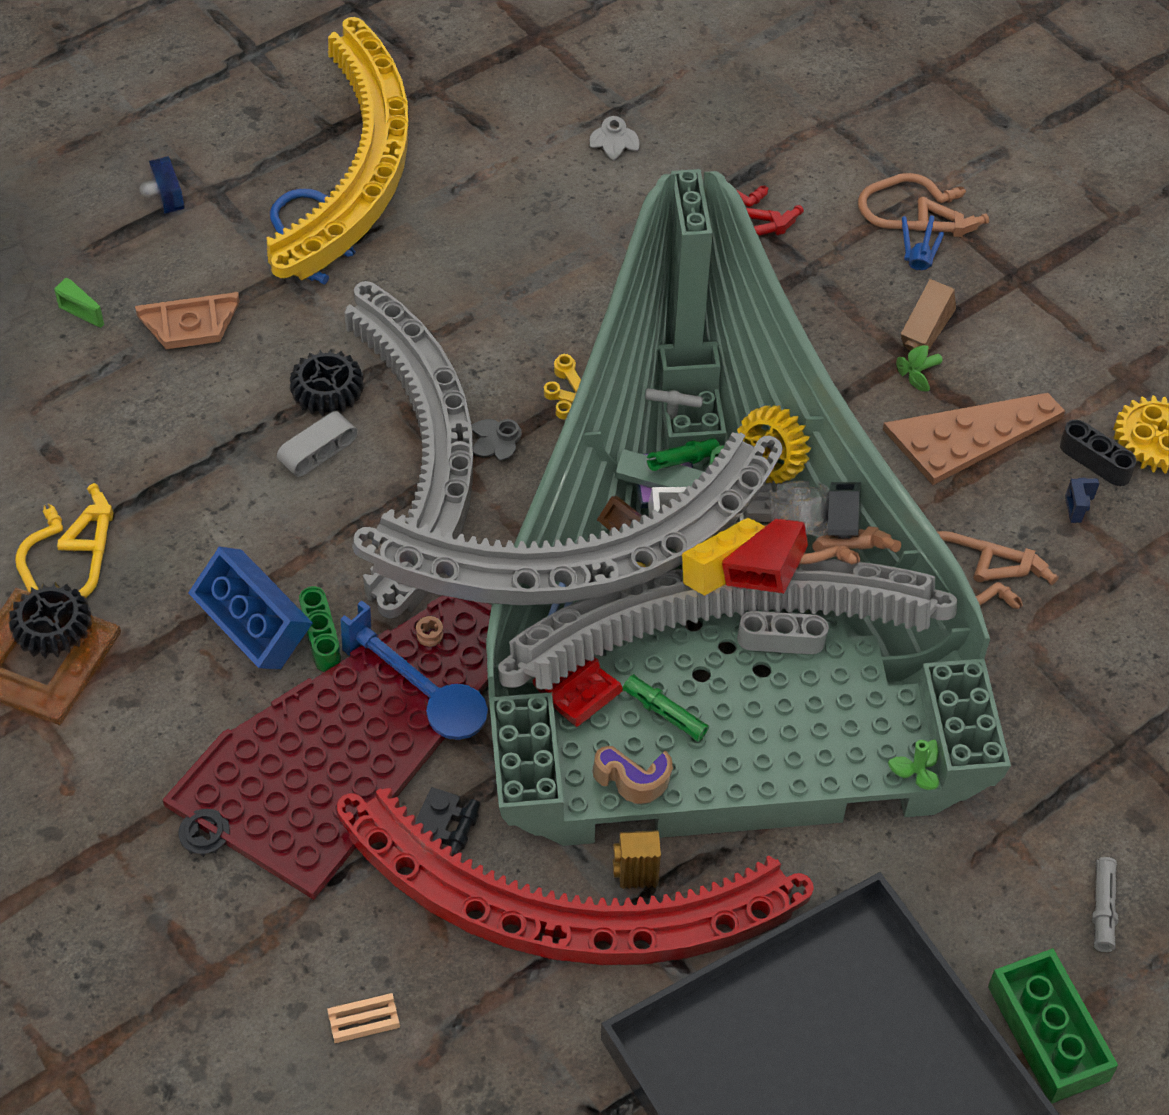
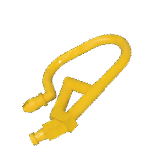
M96 483L87 487L94 505H89L63 536L58 539L57 543L58 550L92 551L89 578L86 584L79 590L81 596L85 598L97 586L109 521L113 520L114 514L112 506L108 504ZM48 504V509H46L45 505L43 508V514L48 520L49 526L29 535L20 544L16 552V567L29 594H31V587L39 590L26 564V555L29 549L35 543L58 534L63 530L62 518L51 504ZM90 521H97L94 540L75 539Z

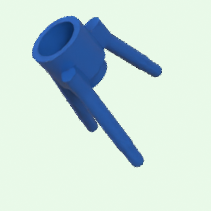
M933 215L929 217L923 243L915 244L912 249L907 218L905 216L902 217L905 244L904 260L909 261V266L915 270H926L932 267L933 258L944 236V232H940L930 250L929 241L934 222Z

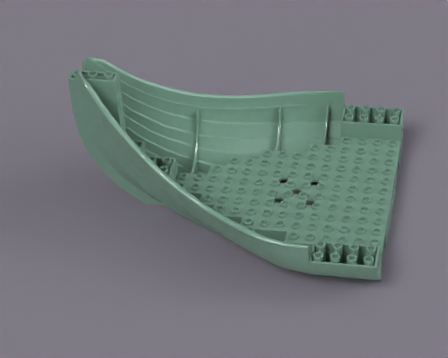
M700 169L671 171V174H663L658 179L656 186L645 197L578 390L515 540L514 547L518 548L520 541H524L526 547L530 548L532 541H536L538 547L541 548L546 540L553 547L555 540L558 539L564 546L567 538H571L576 544L579 536H582L587 542L590 534H594L597 539L601 531H605L609 535L610 530L598 522L597 518L611 496H618L639 514L649 517L648 508H640L636 483L614 478L623 449L645 454L683 446L692 440L700 442L710 438H715L720 446H723L728 441L732 432L738 433L737 429L742 425L741 421L751 411L765 405H770L771 407L780 405L782 410L790 409V417L799 416L797 421L799 426L806 425L803 434L810 436L808 441H806V444L811 447V450L806 453L810 459L804 464L805 468L802 472L798 473L795 478L785 481L792 484L791 493H796L803 514L800 522L828 525L831 482H861V521L859 529L865 530L868 526L878 527L880 531L890 534L893 540L900 541L901 548L898 552H893L887 548L880 549L876 546L872 549L851 550L859 554L860 562L902 568L935 576V589L950 593L957 598V614L949 620L930 618V627L918 632L917 626L907 629L905 628L906 623L895 626L894 620L883 623L880 617L875 621H871V616L869 615L859 619V614L856 613L852 617H848L846 612L836 616L834 611L824 615L822 610L812 614L810 609H807L804 613L794 609L792 613L821 616L829 625L825 645L821 652L817 654L750 651L742 648L737 641L742 616L737 612H734L732 617H728L723 613L720 619L713 615H710L708 621L699 617L698 621L701 622L702 628L698 631H689L685 628V625L683 626L677 622L675 623V628L666 625L662 632L655 628L652 635L643 632V638L641 639L632 636L633 642L622 640L623 646L619 647L613 644L612 651L603 649L602 656L594 654V657L599 660L600 668L619 681L622 688L626 680L635 674L654 689L656 687L660 688L663 691V695L699 720L709 725L708 732L701 741L697 742L653 710H646L643 707V703L624 691L576 727L553 707L552 692L540 693L533 685L532 680L535 677L530 678L519 687L510 688L501 685L499 682L498 665L511 655L509 642L530 626L546 618L552 604L511 605L492 603L486 638L499 810L502 818L509 826L516 825L535 836H544L562 846L595 843V824L649 819L655 820L656 831H659V838L843 823L847 803L900 799L904 817L936 815L959 801L969 799L989 786H995L1006 775L1011 766L984 659L990 637L980 604L956 558L890 469L834 385L781 287L738 191L717 171L704 172V180H702ZM649 388L662 391L676 390L682 394L703 397L702 407L679 405L677 416L674 419H670V415L666 411L667 403L646 400L645 392ZM765 424L762 426L764 430H770L771 426ZM710 457L693 464V468L706 472ZM779 459L776 463L784 464L785 461ZM758 522V523H760V524H762V525H766V524H769V523H771V522ZM806 534L808 547L804 554L816 552L813 550L812 544L820 535ZM667 548L669 551L676 553L674 549ZM683 563L672 570L682 569ZM518 583L522 588H530L525 583ZM561 603L558 610L564 608L565 603ZM782 609L780 613L788 612L786 611V609ZM723 642H730L735 645L736 651L732 654H724L719 650L718 646ZM757 665H765L770 669L771 673L764 678L758 677L753 673V668ZM699 669L705 670L710 674V679L706 682H698L692 677V674ZM935 739L937 741L939 749L938 761L936 765L927 767L926 770L937 774L939 778L938 788L933 790L920 788L916 785V773L908 778H903L896 775L889 767L888 761L894 757L903 756L913 762L915 745L918 740L928 742ZM613 746L647 771L651 764L664 751H667L672 758L673 766L668 788L661 796L650 803L636 804L627 801L619 794L615 781H609L608 786H602L595 780L592 773L595 753L601 747Z

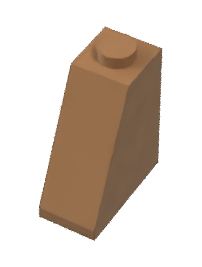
M929 279L901 332L902 343L908 350L911 351L923 345H927L929 349L931 348L956 310L955 291L953 288Z

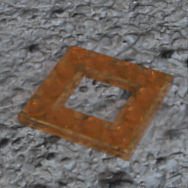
M17 587L0 610V667L17 644L14 642L13 633L9 629V612L14 610V602H21V593L31 594ZM91 616L92 625L91 629L87 630V638L80 639V647H72L70 654L68 653L48 685L0 668V703L61 726L121 634L120 626Z

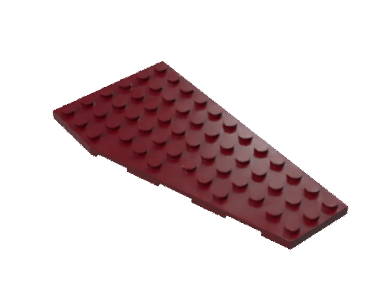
M442 595L427 604V608L393 630L389 631L387 629L377 636V638L439 688L451 684H463L478 690L481 694L488 686L486 638L492 607L489 603ZM427 616L438 618L443 625V640L432 647L424 646L417 640L416 625L420 619ZM430 628L428 632L425 631V634L429 635L431 631L435 632V629ZM361 645L350 652V656L313 680L308 678L273 700L271 706L232 730L228 728L223 731L162 801L166 808L182 818L186 816L192 817L195 815L194 811L199 809L218 811L229 823L230 834L223 831L221 838L226 840L228 847L314 900L356 849V846L349 839V832L338 818V800L343 795L354 793L361 796L367 803L376 797L375 792L377 790L391 788L392 798L398 797L445 737L436 733L429 725L426 710L430 698L370 648H365ZM347 805L346 813L351 812L356 821L359 818L357 808ZM199 818L195 820L199 828L209 835L210 831L215 834L217 833L218 827L205 819Z

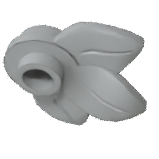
M610 116L603 121L602 127L592 132L590 148L603 147L605 154L614 161L621 155L624 148L637 152L639 150V139L633 130L626 128V123L622 118ZM610 126H617L618 128L613 129Z

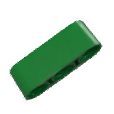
M310 586L302 590L299 595L300 608L313 623L306 634L315 666L320 671L325 672L341 662L339 641L325 592L320 587Z

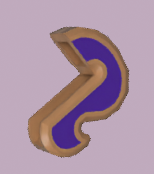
M605 746L598 749L595 753L592 773L595 780L602 786H608L609 781H615L619 794L627 801L636 804L650 803L661 796L668 788L673 769L672 758L667 751H664L645 771L615 747Z

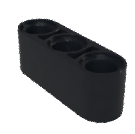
M1070 420L1065 425L1060 448L1066 455L1115 486H1125L1129 483L1137 460L1131 451L1084 421Z

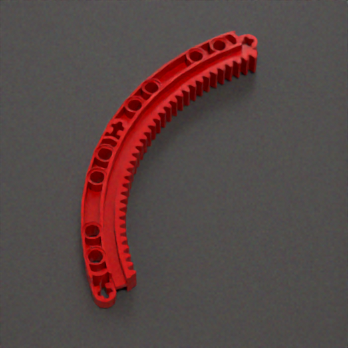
M391 788L377 790L375 792L376 797L367 803L361 796L354 793L343 795L337 802V815L340 822L349 832V839L361 854L396 888L431 913L470 934L509 949L553 960L596 965H642L687 959L728 948L775 928L790 919L795 910L807 904L814 890L813 883L807 875L795 873L786 877L780 870L781 863L779 860L767 856L764 865L757 862L754 871L749 867L746 868L743 877L739 873H735L733 882L727 877L723 878L721 887L716 882H712L710 892L704 886H700L698 895L692 889H688L686 898L680 892H676L674 901H671L669 896L664 894L662 903H659L655 896H651L649 904H646L643 898L639 897L637 905H633L630 898H626L624 905L620 906L617 898H613L611 905L607 906L604 898H600L598 905H594L592 897H588L585 904H581L579 895H575L572 902H568L566 893H563L559 900L555 899L554 891H550L546 897H543L542 888L539 887L533 894L530 893L529 884H526L520 890L518 889L517 880H514L508 886L506 885V876L504 875L496 881L494 880L495 871L493 870L483 875V865L480 864L477 868L473 869L472 859L462 863V853L459 852L452 856L451 846L442 849V840L440 838L433 841V833L431 831L424 833V825L422 823L415 825V816L413 814L407 816V808L405 806L400 807L398 797L392 798ZM347 805L357 808L359 818L356 821L351 812L346 813ZM376 842L386 844L384 848L379 850L371 847ZM403 867H409L413 869V872L408 875H402L398 873V870ZM793 884L796 887H805L803 895L799 892L792 895L790 901L792 904L789 905L788 895L792 892ZM477 910L484 915L479 919H472L468 916V913ZM760 910L767 917L763 919L756 918L752 911ZM512 924L518 926L520 930L516 933H508L503 928ZM719 924L728 925L732 929V931L729 933H723L719 931L716 926H718ZM540 933L545 934L542 937V941H540ZM554 937L560 938L559 943L552 942ZM643 940L650 947L644 950L639 949L634 945V942ZM598 941H606L611 947L607 950H601L594 944Z

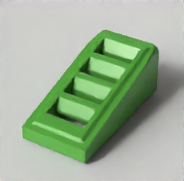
M65 278L54 288L59 308L101 328L104 325L100 306L72 280Z

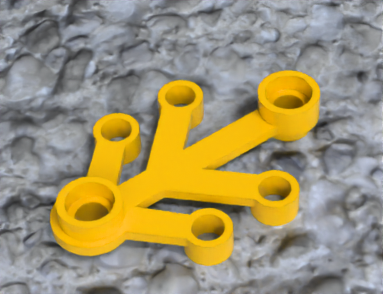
M561 354L554 361V373L559 378L567 379L575 393L562 390L557 382L551 381L544 385V396L548 400H560L556 404V416L560 419H566L581 379L576 373L575 360L568 354Z

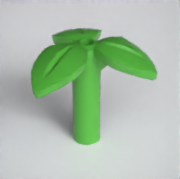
M927 345L911 350L908 353L909 362L904 357H898L896 360L900 375L904 376L909 372L910 384L921 391H929L930 387L926 377L920 371L942 363V356L940 354L927 357L929 349Z
M935 739L928 742L925 740H918L916 742L913 762L903 756L894 757L888 761L891 770L900 777L908 778L916 773V785L920 788L933 790L939 786L937 774L926 770L927 767L936 765L938 761L939 749Z

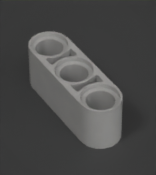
M337 411L331 412L285 442L277 452V459L295 476L301 477L349 446L355 440L358 430L342 414Z
M748 611L741 617L737 641L742 648L750 651L817 654L824 648L829 625L823 617L818 615Z

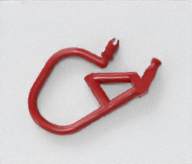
M766 185L760 186L750 193L749 197L740 191L738 193L744 205L751 207L754 204H758L768 194L769 188ZM796 205L791 211L787 210L782 216L779 211L746 208L750 219L770 221V223L754 226L758 236L773 232L776 235L785 234V231L796 222V218L804 212L801 205Z

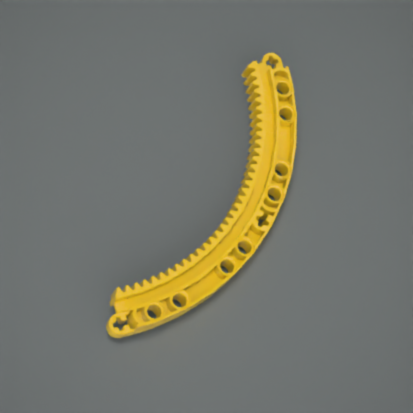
M349 17L343 21L342 37L336 32H332L328 37V57H333V62L338 63V68H342V73L346 74L347 80H350V86H353V92H355V96L358 98L363 122L361 141L357 148V154H355V160H352V166L348 167V173L344 174V179L340 180V185L335 186V191L330 192V197H325V203L320 202L319 209L313 208L312 214L307 213L306 220L298 219L299 225L292 223L291 230L284 228L283 234L276 232L275 239L269 236L266 237L268 263L271 265L273 275L279 278L296 275L302 281L320 271L350 249L368 232L384 212L396 191L405 166L408 146V103L403 81L393 58L381 40L363 20L357 17Z

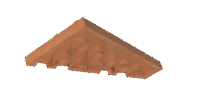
M1049 393L885 422L883 431L927 480L934 485L1062 419L1065 410Z

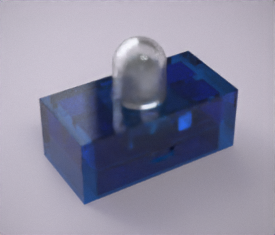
M169 156L149 161L153 180L140 185V194L143 197L158 195L165 214L185 209L182 190Z

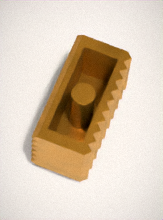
M659 831L620 832L619 843L613 844V877L620 879V887L623 890L626 887L637 889L639 886L642 889L645 886L656 888L659 882L661 860Z

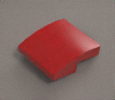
M595 657L592 661L585 659L584 666L576 665V671H568L567 677H560L559 683H552L553 688L551 690L537 688L540 693L552 692L553 707L576 727L623 692L621 683L602 670L599 660ZM535 677V678L532 680V682H533V685L536 687V677Z

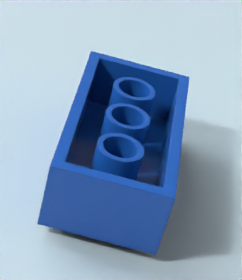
M219 546L188 592L258 668L281 670L313 624L242 549Z

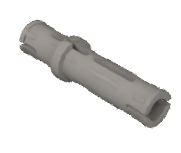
M1101 857L1099 860H1096V908L1092 913V922L1095 924L1094 948L1101 952H1111L1112 949H1115V926L1118 924V914L1115 908L1117 862L1110 857Z

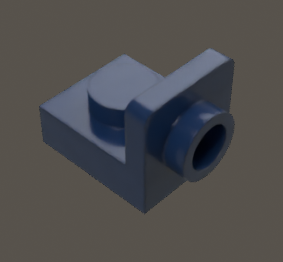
M1078 478L1070 480L1065 494L1070 523H1082L1085 512L1090 510V500L1095 498L1098 490V479Z

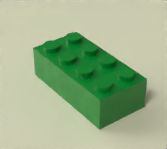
M1053 948L994 970L988 988L1051 1104L1110 1082L1118 1064Z

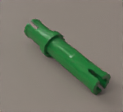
M715 438L700 442L692 440L683 446L649 453L647 458L655 459L647 460V465L652 471H658L687 462L696 464L704 458L710 457L712 450L720 446Z
M635 674L631 675L623 685L622 690L643 703V707L646 710H653L674 726L694 738L695 741H701L708 732L709 725L699 720L663 695V691L660 688L656 687L654 689Z

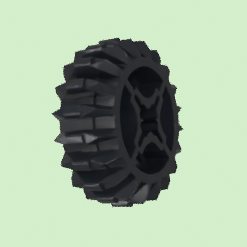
M332 349L328 353H323L319 350L317 355L309 352L308 359L300 358L299 364H295L293 372L290 373V391L296 404H300L302 410L309 409L311 414L319 411L322 417L326 412L331 413L340 410L344 413L346 406L353 407L355 401L360 400L364 389L363 372H361L358 362L353 361L351 355L344 356L342 351L334 354Z
M55 582L52 587H47L43 583L42 589L39 590L31 587V594L29 595L21 593V602H14V610L9 612V629L13 633L14 642L24 652L29 651L33 657L41 653L45 659L50 653H54L58 658L61 651L65 650L70 654L71 646L80 647V639H86L88 635L87 630L91 629L92 613L90 607H88L87 599L81 596L77 589L71 590L68 584L60 588Z

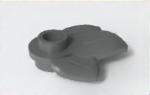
M485 419L472 424V431L480 437L473 446V454L483 458L495 454L499 461L510 458L516 451L515 444L522 436L520 426L511 419H504L500 422L493 419Z

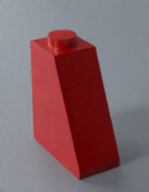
M774 519L722 561L726 586L784 594L808 547L805 523Z

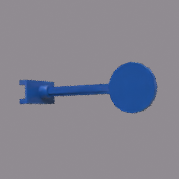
M360 601L358 603V615L350 620L344 615L340 619L342 650L350 656V652L361 645L365 648H370L430 698L426 710L428 722L436 733L448 739L460 740L470 738L482 729L486 723L488 708L484 697L479 691L463 684H451L442 688L437 687L377 638L378 635L371 630V607L365 602Z

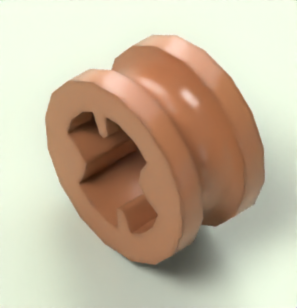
M427 616L418 621L416 631L417 640L420 644L432 647L443 640V625L438 618ZM430 628L435 629V632L431 631L429 635L425 634V631L428 632Z

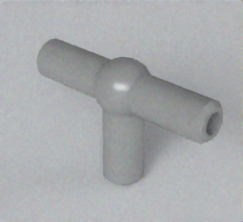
M649 388L645 392L646 400L667 403L666 411L670 415V419H674L677 416L679 405L702 407L703 397L682 394L676 390L662 391Z

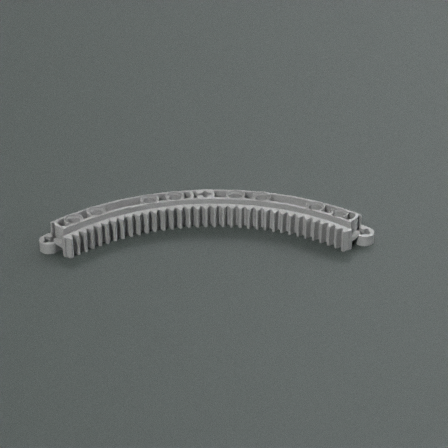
M368 281L360 282L354 287V298L357 306L353 307L349 304L346 307V331H353L355 337L361 336L362 343L367 342L368 348L374 347V353L380 354L382 361L386 360V366L391 367L392 373L396 374L398 381H401V387L405 388L406 395H409V401L412 403L413 411H415L418 426L420 427L423 446L421 474L419 475L420 483L417 484L418 492H415V500L412 501V509H409V518H405V523L409 524L415 519L419 529L426 523L428 524L429 532L432 533L438 527L440 528L441 536H445L448 531H452L453 539H457L462 532L467 516L473 485L472 426L465 394L456 371L445 352L424 324L401 302L376 284ZM401 562L405 567H413L409 562ZM373 566L370 568L371 575H363L364 589L368 600L372 602L376 598L378 611L386 618L398 617L405 609L412 612L428 594V591L396 582L373 572Z
M732 432L718 457H715L712 465L708 466L706 472H702L699 479L694 480L691 487H686L684 493L680 492L676 500L670 499L668 505H661L658 512L652 510L649 517L643 515L640 522L635 519L632 520L630 527L622 524L619 531L613 527L609 535L605 531H601L598 539L594 534H590L587 542L582 536L578 537L576 544L571 538H567L564 546L559 539L555 540L553 547L546 540L541 548L538 547L536 541H532L530 548L526 547L524 541H520L518 548H515L512 541L509 540L506 547H502L500 540L497 539L494 545L490 546L487 538H484L481 544H477L475 536H472L469 542H465L464 534L461 533L457 539H453L452 531H448L445 536H441L440 528L438 527L431 533L426 523L420 529L417 528V520L415 519L407 524L403 514L395 519L394 510L391 509L382 515L377 529L363 527L357 530L353 538L352 549L358 557L373 563L372 571L377 574L431 593L481 603L539 605L559 604L605 596L645 583L678 567L683 563V552L732 526L762 489L782 453V444L775 437L763 436L754 447L743 441L745 434ZM766 447L771 449L767 459L762 457ZM723 506H727V507H729L731 510H727V509L724 508ZM367 538L371 539L372 545L369 544L367 548L362 546V541L365 542ZM382 544L378 555L375 553V550ZM667 548L674 549L676 553L669 551ZM401 562H409L413 567H405ZM636 562H642L646 567H641ZM437 573H445L450 578H442ZM560 581L564 583L566 587L558 586L555 582ZM518 583H525L530 588H522Z
M827 559L812 564H799L784 594L726 586L725 584L704 596L683 584V568L671 570L645 583L605 596L579 600L530 626L509 642L511 655L498 665L499 682L505 687L512 688L519 687L530 678L536 677V688L551 690L553 688L552 683H559L560 677L568 676V671L575 672L576 665L584 666L585 659L594 660V654L602 656L603 649L612 651L613 644L621 647L623 646L622 640L633 642L632 636L641 639L643 638V632L652 635L655 628L662 632L666 625L675 628V623L678 622L684 626L687 620L697 623L699 617L708 621L710 615L720 619L723 613L728 617H732L734 612L742 616L745 611L762 610L769 612L770 609H773L775 612L780 613L782 609H786L788 613H792L794 609H798L800 613H804L807 609H810L812 614L822 610L824 615L834 611L836 616L846 612L848 617H852L856 613L859 614V619L869 615L871 616V621H875L880 617L883 623L894 620L895 626L906 623L905 628L909 629L917 626V631L920 632L930 627V618L937 620L954 618L957 614V598L950 593L936 590L935 576L865 562L851 565L845 561Z

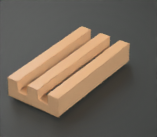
M393 993L327 1008L334 1043L400 1028ZM389 1015L391 1016V1019H387V1020H383V1021H379V1022H375V1023H371V1024H367V1025H362V1026H358V1027H354V1028H350V1029H346V1030H342V1031H339V1029H338V1028H340V1027H344V1026H348V1025H352V1024H356V1023L361 1024V1023L370 1022V1021L373 1020V1019H377V1018H381V1017H385V1016H389Z

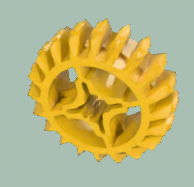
M765 405L751 411L748 416L744 417L741 421L742 425L737 429L738 433L745 434L743 441L754 447L763 436L775 437L782 444V453L779 459L785 462L784 464H775L766 483H773V481L776 484L783 483L786 480L789 481L795 478L798 473L803 471L805 468L804 464L810 459L806 454L811 450V447L806 444L810 436L803 434L806 425L799 426L797 423L799 416L790 417V409L782 410L780 405L772 407ZM763 424L771 426L770 430L762 429ZM766 447L762 457L767 459L771 449Z

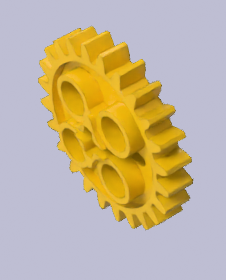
M1152 395L1149 402L1144 397H1141L1139 403L1131 400L1130 406L1124 405L1122 412H1119L1113 427L1115 431L1113 439L1118 440V444L1131 451L1137 459L1136 462H1142L1141 469L1150 465L1152 472L1155 473L1157 467H1161L1164 474H1166L1169 468V403H1167V398L1163 397L1160 402Z

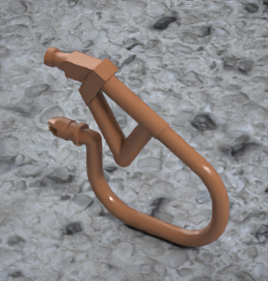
M902 173L867 186L859 195L858 207L864 218L871 224L885 229L903 230L902 220L882 219L870 211L867 206V199L871 194L899 183L914 182L927 188L937 202L949 203L952 200L963 197L966 190L964 187L958 186L951 190H945L942 194L938 187L927 177L914 173ZM920 197L918 199V221H907L908 230L926 231L928 211H931L953 221H934L932 232H952L953 237H963L964 234L977 230L978 226L989 223V217L985 213L979 217H974L973 215L964 219V214L951 210L926 197Z
M805 523L806 534L820 536L812 544V548L816 552L804 554L799 564H812L837 557L838 560L853 565L860 562V556L851 549H872L876 546L880 549L887 548L893 552H898L901 548V542L893 540L890 534L880 531L878 527L868 526L865 530L859 529V534L853 535L852 538L838 539L835 535H828V525Z
M937 532L943 541L956 543L982 552L973 576L977 582L1028 576L1029 571L1033 572L1038 578L1043 577L1050 585H1053L1059 578L1048 568L1049 565L1035 554L1034 550L1026 548L1025 552L953 532ZM993 555L1021 563L1016 566L988 569ZM1000 582L994 583L976 596L980 605L999 594L998 597L1005 600L1011 608L1019 609L1023 606L1021 598L1013 593L1011 588L1005 587Z

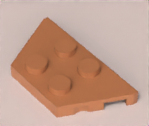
M238 292L139 305L135 306L137 317L165 349L220 342L240 300Z

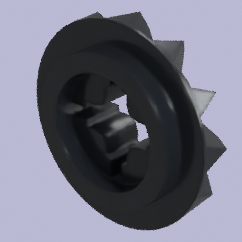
M199 809L194 811L195 815L192 817L186 816L180 824L178 835L182 847H185L190 854L197 853L202 857L211 852L217 854L218 849L222 845L227 844L226 840L221 838L223 831L230 834L229 823L218 811ZM199 818L205 819L218 827L217 833L215 834L210 831V840L205 839L203 836H200L199 825L195 820Z

